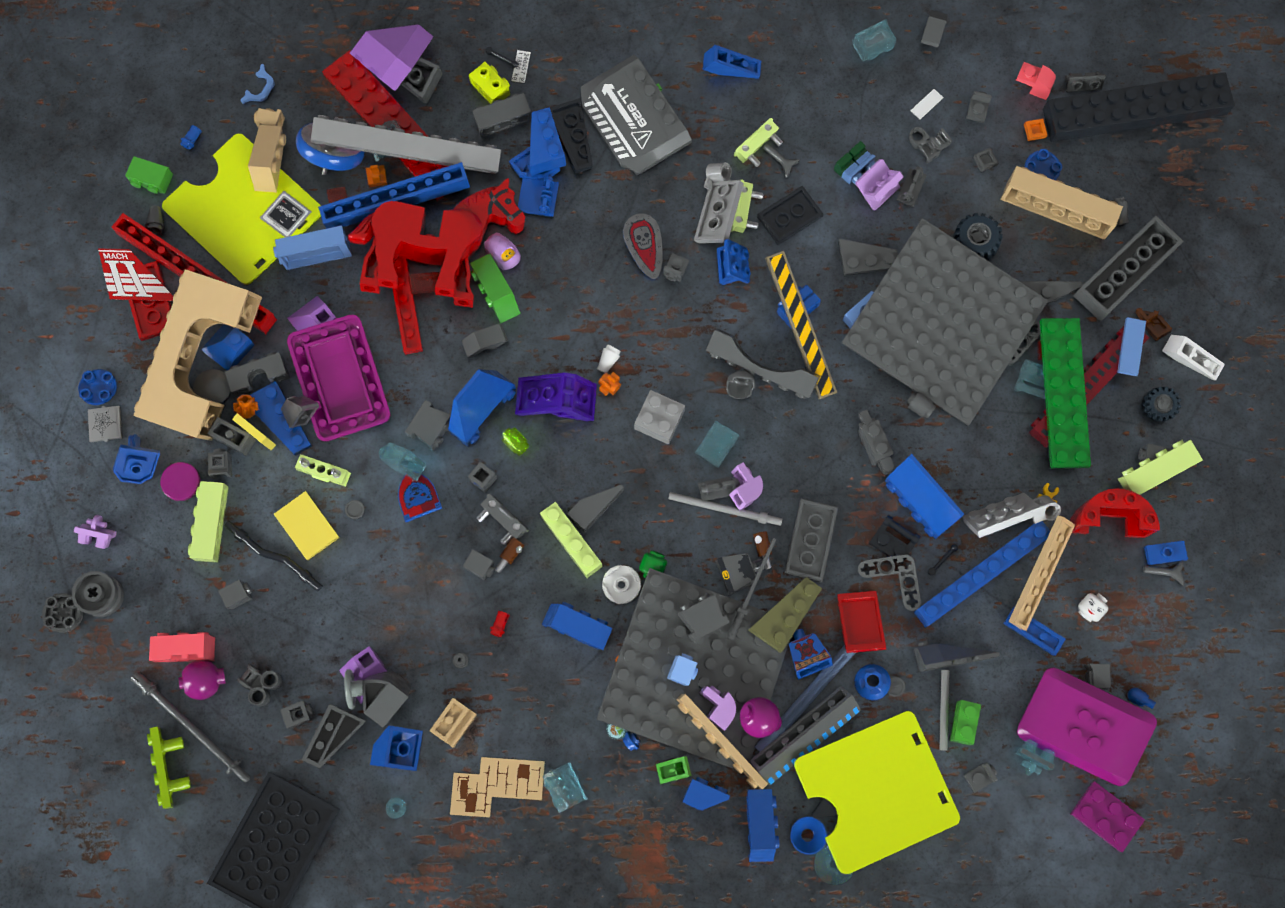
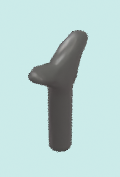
M768 143L763 148L782 165L785 178L789 176L791 167L800 161L799 159H786Z
M1183 561L1171 569L1148 565L1143 567L1144 573L1170 576L1182 586L1185 584L1181 573Z

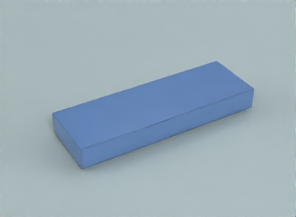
M1129 317L1125 319L1117 373L1131 376L1138 375L1146 321Z

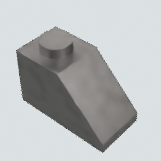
M291 396L285 400L281 411L289 428L307 425L318 409L319 404L305 396Z

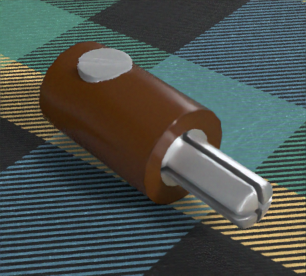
M767 531L753 534L758 558H764L770 545ZM769 557L766 561L765 569L771 568Z
M513 537L500 554L501 561L495 570L501 573L507 563L511 565L522 551L524 545Z

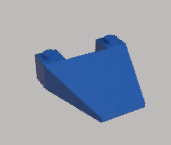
M478 369L453 399L448 427L450 434L467 447L470 444H475L480 437L479 426L500 401L505 403L516 394L515 384L498 371Z

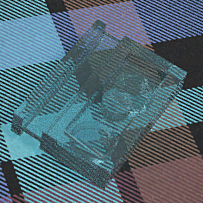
M715 421L695 454L700 455L703 459L719 468L739 438V434Z

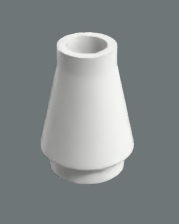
M607 344L606 348H603L597 369L603 373H608L610 368L619 359L621 351Z

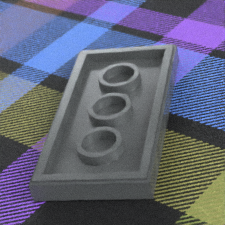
M800 499L784 574L800 578L807 577L813 581L823 582L838 507Z

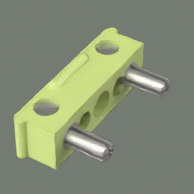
M769 118L734 152V156H737L743 163L749 159L758 167L761 162L753 154L770 138L778 146L783 143L775 134L779 127L773 122V119Z
M741 180L744 185L731 232L743 233L746 227L758 228V223L747 221L751 197L762 199L763 193L752 191L753 184Z
M301 454L295 466L296 470L310 474L313 478L325 482L330 481L345 487L351 475L350 472L343 468ZM322 468H325V471L323 473H320V470Z

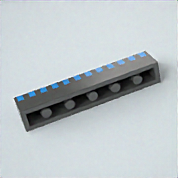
M841 685L749 762L768 783V786H770L794 766L797 758L810 753L860 712L861 709L852 694Z

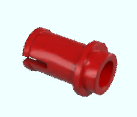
M498 611L493 627H490V634L501 637L502 634H505L504 628L510 615Z

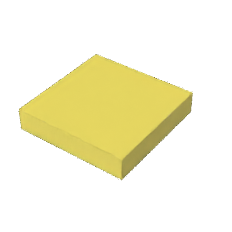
M236 414L232 419L268 449L272 450L276 446L274 442L239 414Z

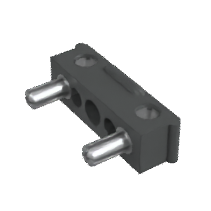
M487 494V498L480 504L484 510L477 516V520L482 522L491 514L508 531L501 539L503 545H506L513 537L519 540L525 532H529L528 528L492 494Z

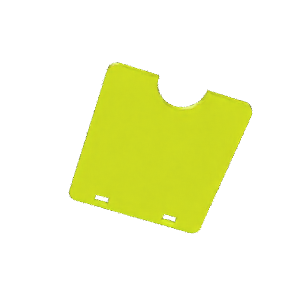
M235 134L212 155L218 163L216 178L211 183L203 186L192 185L187 181L183 182L163 201L162 208L242 284L249 285L277 259L273 251V247L276 246L275 239L285 238L260 219L277 197L285 191L311 211L305 219L307 223L300 229L297 228L291 236L303 234L321 217L318 208L321 205L281 169L277 193L255 191L248 168L254 144L243 134ZM263 258L266 262L257 269L255 265Z
M910 711L898 714L805 754L794 762V767L807 798H825L836 808L838 815L837 825L833 832L825 837V840L837 868L842 874H850L951 828L960 821L959 812L915 715ZM914 733H917L921 742L917 746L912 737ZM943 791L948 803L942 804L938 795L939 792Z

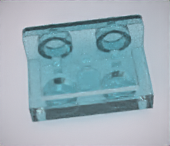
M570 762L543 775L544 785L549 790L553 798V804L559 813L587 800Z

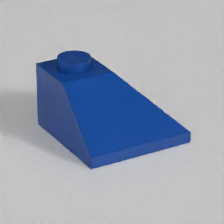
M223 324L201 350L228 371L232 366L237 365L255 344L237 328Z
M388 726L373 744L370 765L417 771L423 731Z

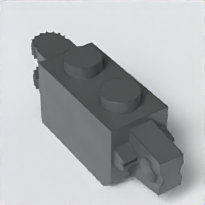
M867 410L862 411L858 414L861 421L858 424L861 441L872 465H878L880 471H882L881 473L884 476H889L894 470L891 459L894 455L879 419H871Z

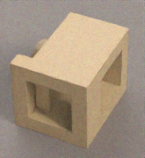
M259 108L254 114V121L258 128L259 125L282 127L285 120L282 111L279 109L276 112L270 108Z

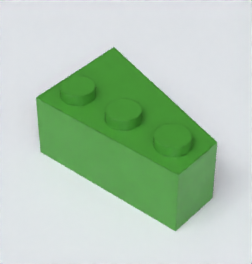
M491 254L471 262L473 270L470 273L475 282H479L477 286L481 294L486 295L485 300L489 308H493L500 323L521 314L513 292Z

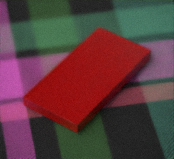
M154 261L144 264L166 288L159 262ZM129 300L139 339L144 341L160 336L167 322V313L172 308L170 301Z

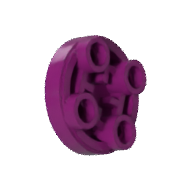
M177 462L164 470L160 483L163 492L169 498L175 501H185L196 494L197 487H200L201 478L197 469L185 462Z

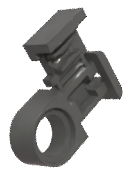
M921 127L913 128L909 134V142L915 150L917 148L920 149L927 158L926 163H930L933 158L939 157L940 152L952 143V139L943 128L940 129L939 133H937L938 136L935 138H930ZM914 133H920L922 135V139L915 140L912 135Z

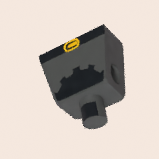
M748 553L717 558L716 563L728 596L752 584L756 576L755 572L758 571L761 565L762 558L751 561Z

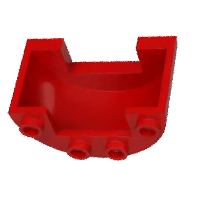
M1109 489L1098 493L1083 503L1070 519V522L1075 524L1072 531L1074 534H1088L1089 526L1100 527V516L1125 518V537L1146 538L1160 530L1159 519L1151 504L1141 495L1126 489Z

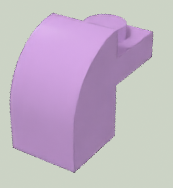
M744 462L737 465L731 472L735 479L738 478L740 486L735 488L729 495L739 511L751 505L761 495L763 490L761 476L753 478L751 470L746 467Z
M704 686L699 693L714 704V707L706 717L719 730L725 731L735 717V701L729 692H724L722 696H719L721 692L715 687L710 686L709 688Z

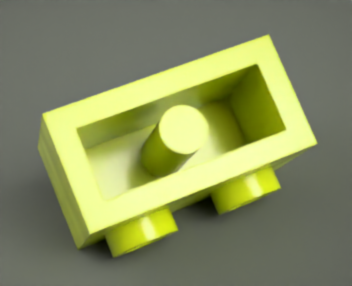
M484 62L469 74L470 83L490 104L496 100H504L510 95L509 82L504 77L501 78L498 75L494 66H489Z

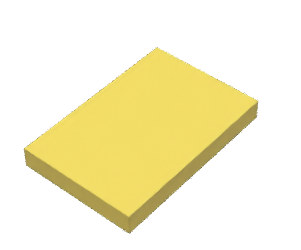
M306 491L274 513L306 560L311 559L340 538Z

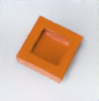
M1043 119L1026 121L1024 123L1028 141L1047 137Z

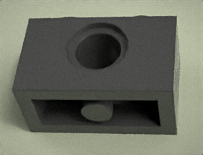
M217 417L207 433L213 439L247 456L256 441L251 434Z

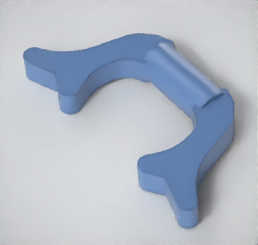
M261 64L260 71L256 72L258 78L267 80L264 89L258 95L251 94L246 90L245 96L240 100L242 104L249 101H265L275 86L273 78L266 73L264 64Z

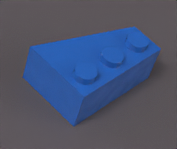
M550 107L532 112L529 163L531 175L566 166L565 154Z
M566 602L550 604L542 626L551 627L559 633L566 634L579 642L598 650H604L613 629L607 626V621L597 618L596 621L590 618V613L583 610L577 612L573 610L574 606Z

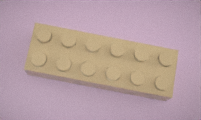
M1016 166L1001 197L1002 201L1104 240L1116 227L1123 206L1118 205L1114 201L1104 200L1096 194L1086 193L1078 187L1065 185L1062 181L1052 180L1044 174H1037L1031 172L1026 167Z

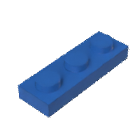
M1013 607L1003 624L1049 654L1056 656L1066 639L1032 618L1027 631L1019 629L1009 622L1015 609Z

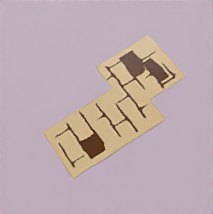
M481 757L480 774L454 773L450 815L490 817L492 797L542 800L545 761Z

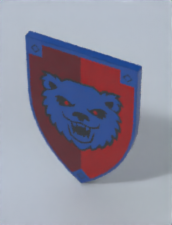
M408 470L398 490V500L405 522L442 509L433 483L426 476Z

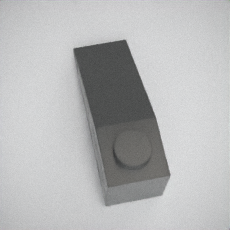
M619 485L583 498L578 503L573 502L567 509L569 511L567 513L568 518L585 533L624 492V487Z

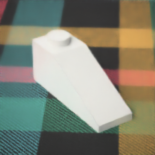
M1171 335L1162 350L1174 360L1215 381L1225 365L1186 336Z

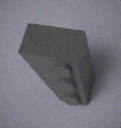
M329 704L301 760L321 768L366 720L333 704Z

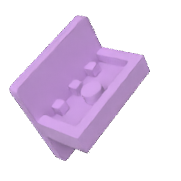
M879 159L855 184L872 210H877L900 188L899 181L903 178V175L900 171L890 170L884 160Z

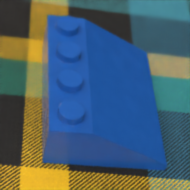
M912 454L885 480L888 490L896 493L901 505L909 508L914 520L921 522L925 527L924 531L930 537L933 536L934 539L938 538L964 515Z

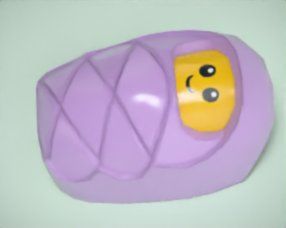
M500 233L492 234L484 243L486 253L491 254L500 269H511L519 263L521 255L518 249Z

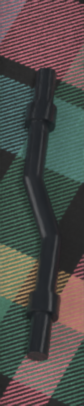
M230 521L225 523L224 527L235 535V539L245 543L259 556L284 563L299 576L302 582L308 583L316 591L323 587L312 577L308 570H303L288 556L263 549L248 537V533L243 529H239Z

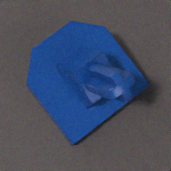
M136 434L130 435L128 437V446L120 445L113 472L121 482L142 484L153 477L160 456V450L140 448V437Z

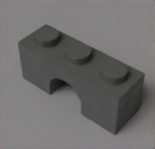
M276 352L269 353L262 359H252L242 366H232L230 370L225 371L230 390L236 397L254 391L252 381L258 374H266L271 383L275 381L278 383L290 378L283 356Z

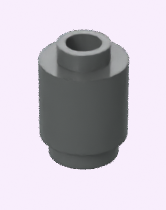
M920 392L917 394L912 393L907 400V403H909L908 408L922 418L924 416L928 419L936 408L933 401Z

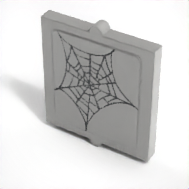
M102 406V408L88 409L89 442H108V440L122 439L120 406Z

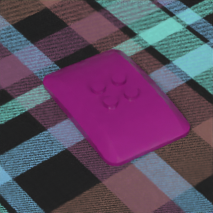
M353 314L293 332L288 336L287 345L303 395L319 404L311 420L315 433L321 441H331L384 424L390 419V409L359 317Z
M1052 667L1044 672L1020 720L1017 734L1022 740L1114 785L1124 786L1129 782L1156 728L1157 720L1150 712L1058 668Z

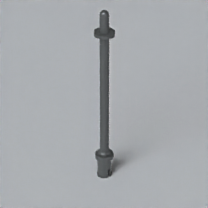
M141 671L136 672L133 675L134 677H131L130 681L142 690L144 696H152L228 767L226 771L228 775L234 772L242 781L248 782L250 780V776L239 766L241 760L233 761L157 691V684L154 681L151 682Z

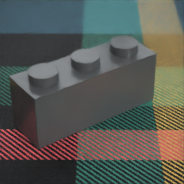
M524 93L514 94L510 98L496 100L492 104L481 105L472 110L481 137L531 121L532 118Z

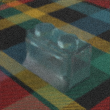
M887 19L855 34L853 46L862 61L871 60L877 57L879 53L883 51L888 52L893 49L896 37L888 26Z

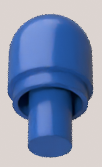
M1131 688L1127 693L1128 700L1137 706L1143 707L1145 705L1153 709L1156 704L1155 701L1148 698L1149 695L1139 688Z

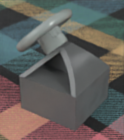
M347 669L344 676L345 697L348 708L354 709L356 697L363 696L364 714L381 727L387 724L406 701L412 686L394 671L378 673L364 680L355 681L353 671Z

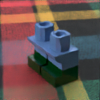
M862 141L856 144L849 153L847 152L840 158L834 167V171L848 184L852 182L855 184L863 175L862 173L876 163L874 161L876 156L870 154L865 149L866 146Z

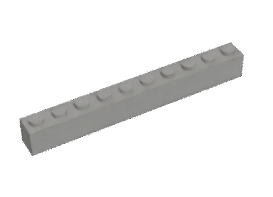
M318 115V118L314 117L310 142L445 166L462 162L464 169L492 174L498 172L501 150L496 149L497 146L494 145L483 147L478 146L477 142L468 141L467 144L460 143V140L455 138L443 140L438 135L426 137L420 132L409 134L405 133V130L394 128L391 131L386 130V127L381 125H375L374 128L367 126V123L364 122L351 124L346 119L337 118V121L329 120V117L324 115Z

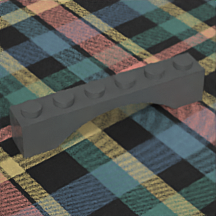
M721 329L714 330L706 351L710 352L709 355L716 359L721 357L727 360L726 363L733 367H737V365L743 367V371L752 375L756 373L765 382L771 383L773 381L782 390L788 391L790 389L796 392L795 395L802 399L812 396L820 379V375L805 368L783 371L759 364L745 353L734 335Z

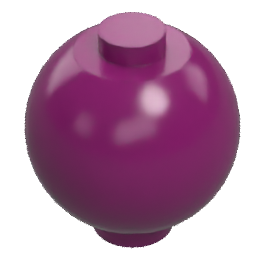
M196 660L189 663L183 669L182 677L178 678L180 689H184L185 694L195 700L210 698L218 691L220 684H225L223 668L218 669L212 662L207 660Z
M752 698L743 705L740 711L741 726L750 736L756 738L768 737L781 727L782 719L779 710L767 698Z

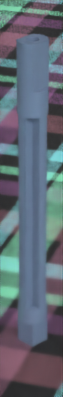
M844 645L832 659L833 666L823 669L783 714L780 729L770 736L762 738L755 746V749L761 752L789 729L856 652L846 653Z

